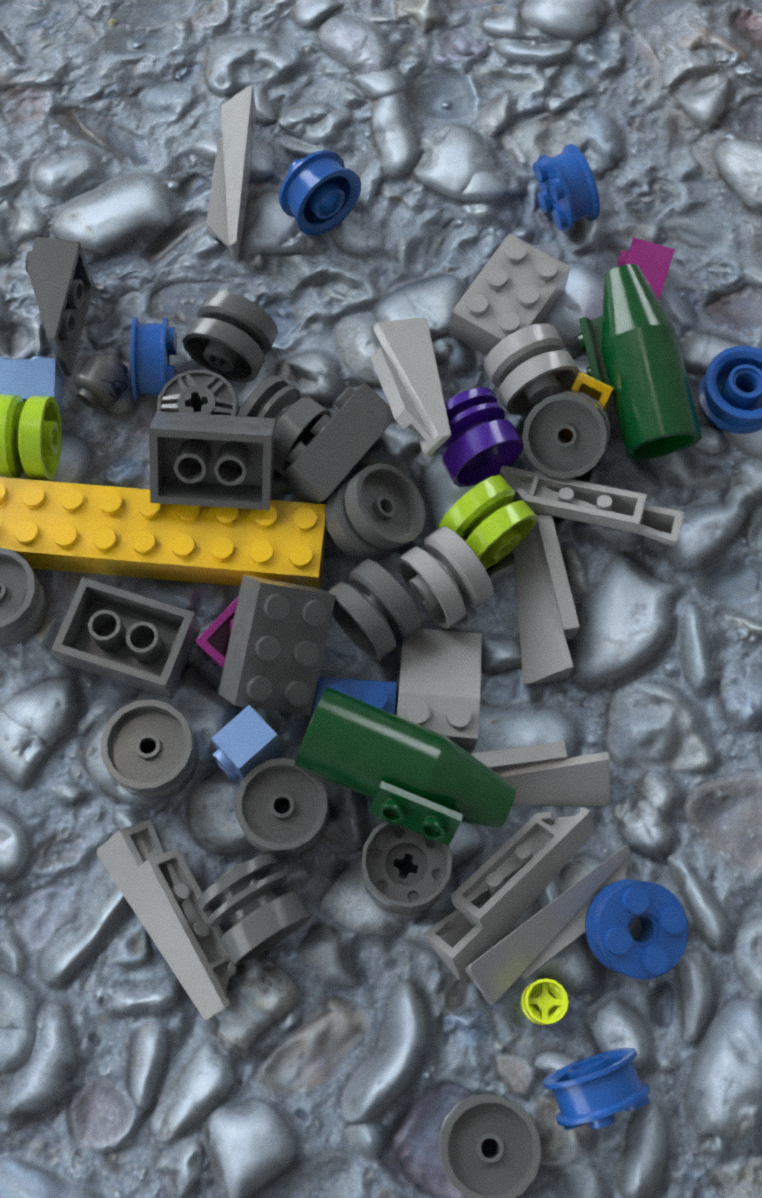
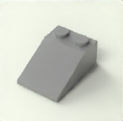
M417 629L408 638H403L397 716L443 734L463 749L474 750L478 740L482 634Z

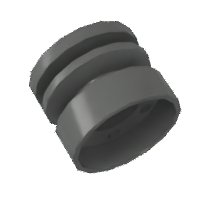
M189 370L177 374L164 385L158 396L157 411L237 416L239 406L232 385L222 375L209 370Z
M275 375L265 379L251 392L237 416L275 419L274 469L282 474L284 469L290 464L285 459L286 456L299 442L306 446L314 436L310 429L324 414L331 417V412L310 397L300 399V392L292 385L288 386V383Z
M384 821L371 832L363 846L361 875L365 890L377 906L391 914L409 916L423 912L439 900L451 876L453 857L448 845L429 840L422 834ZM404 860H409L412 862L411 869L417 873H409L406 879L400 878L399 869L394 867V865L401 866Z
M273 853L264 854L233 867L221 875L196 901L203 912L218 908L207 919L212 927L232 922L233 926L219 941L235 967L250 961L277 945L311 918L309 911L296 891L279 897L276 896L275 892L283 886L288 877L284 871L270 875L279 865Z

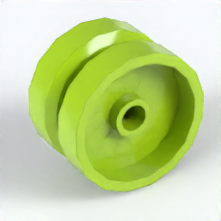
M0 394V477L19 478L25 471L29 479L53 480L58 471L62 450L61 416L55 398L31 395L24 403L21 396Z
M496 475L480 482L466 492L444 515L438 525V529L445 526L458 534L474 551L486 570L507 556L526 538L536 525L538 516L523 500L513 502L514 489L502 476Z

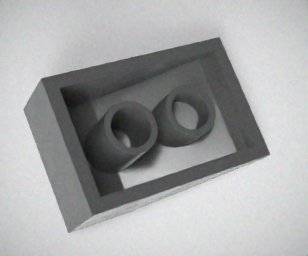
M36 237L32 251H28L26 255V272L29 273L47 339L64 376H71L94 282L80 242Z

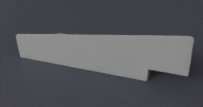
M248 86L222 104L223 137L218 138L206 221L208 232L215 240L218 238L229 249L230 255L234 259H239L254 149L253 132L256 106L253 86Z
M412 318L378 322L373 327V330L383 348L379 347L370 358L394 419L403 429L409 428L416 433L422 451L430 457L449 439L451 430L428 320L426 318Z
M501 466L500 476L514 489L516 501L523 500L533 512L633 532L672 546H676L679 541L684 512L646 504L647 494L573 479L550 477L543 473Z
M534 512L538 516L536 525L514 549L522 681L525 685L568 679L573 669V663L566 640L574 639L580 628L553 518L551 515Z
M565 741L470 753L517 788L512 805L606 807L610 803V758L608 752L567 758Z
M581 808L577 815L554 817L552 812L536 813L450 895L451 901L457 909L428 929L423 935L461 982H465L469 978L464 969L500 942L593 834L594 824L590 810Z
M151 819L120 829L97 849V856L202 1017L208 1020L230 1005L226 992L228 980L235 973L236 967L219 941L224 933L219 925L212 927L207 919L213 912H203L196 902L202 892L179 848L163 852Z
M627 845L615 852L464 969L490 1006L505 993L519 976L524 980L585 932L587 910L595 895L608 884L626 878L627 857L630 852Z

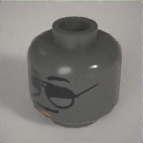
M105 353L104 355L93 354L74 376V384L79 391L76 394L78 399L92 409L96 406L103 408L114 406L129 387L127 367L121 360L110 353Z

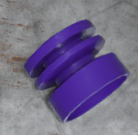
M477 387L455 395L445 402L451 436L436 452L443 455V466L455 485L458 487H470L479 484L491 476L498 475L502 465L509 467L518 459L524 450L523 441L513 424L508 420H504L505 411L498 404V399L492 390Z

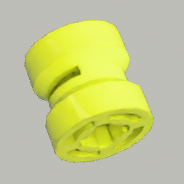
M548 978L539 979L526 986L520 1000L521 1010L525 1017L538 1025L556 1023L562 1019L567 1012L569 1003L567 992L563 986L557 981Z

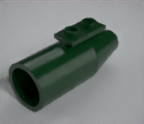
M626 264L609 270L603 276L602 316L593 320L588 319L586 316L579 319L582 332L578 333V340L581 349L587 354L590 366L586 367V374L614 388L612 397L628 458L636 460L652 459L685 450L698 443L702 439V434L675 328L638 265Z
M326 687L316 707L294 764L298 768L373 798L369 813L381 817L388 823L400 825L422 834L429 840L438 841L448 846L461 822L502 828L517 791L516 787L447 736L329 687Z

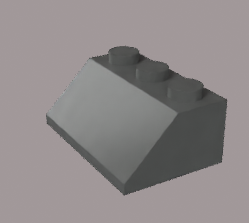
M363 383L356 390L349 386L334 402L338 407L331 417L324 414L310 429L314 436L306 446L299 442L286 456L285 459L290 464L284 469L282 475L298 502L317 504L327 499L395 420L390 406L367 383Z

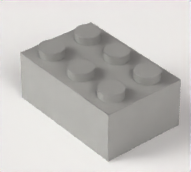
M509 233L452 310L449 335L487 356L499 342L517 330L544 322L565 292L571 267Z

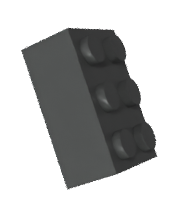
M156 411L149 427L150 502L270 510L274 485L275 419Z
M243 575L218 694L236 706L247 707L250 705L252 708L310 715L336 595L316 587Z
M82 577L51 650L62 664L173 699L201 627L195 612Z

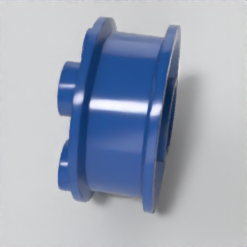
M566 145L561 154L552 158L542 155L537 159V162L533 163L534 175L541 191L537 194L539 206L544 213L550 212L559 231H570L575 222L584 218L589 221L598 218L600 199L597 185L586 158L575 145Z
M331 150L317 151L304 159L299 158L290 165L288 175L280 189L279 203L281 209L287 215L295 217L296 224L303 233L319 235L336 227L350 214L360 196L361 181L353 170L345 168L342 158L336 152Z
M133 317L130 364L132 393L135 401H139L141 395H159L164 385L177 375L175 365H171V355H177V333H175V327H169L168 318H163L162 324L139 323L138 317Z
M751 346L731 347L716 355L709 364L706 374L699 385L698 400L706 418L718 429L735 434H749L762 429L761 349ZM737 386H739L745 392L740 391L737 388Z
M624 879L608 884L591 901L585 919L587 942L596 959L608 969L635 979H653L666 974L679 962L687 946L689 932L684 908L672 892L656 883ZM638 917L641 921L642 929L639 936L633 939L630 933V926L633 920Z
M628 1047L605 1051L573 1062L548 1075L543 1080V1085L545 1089L553 1090L560 1110L555 1117L557 1124L564 1126L565 1130H570L589 1122L591 1129H599L614 1123L617 1120L615 1113L623 1110L632 1111L649 1104L648 1095L651 1092L650 1087L647 1083L640 1082L632 1061L637 1056L636 1050Z

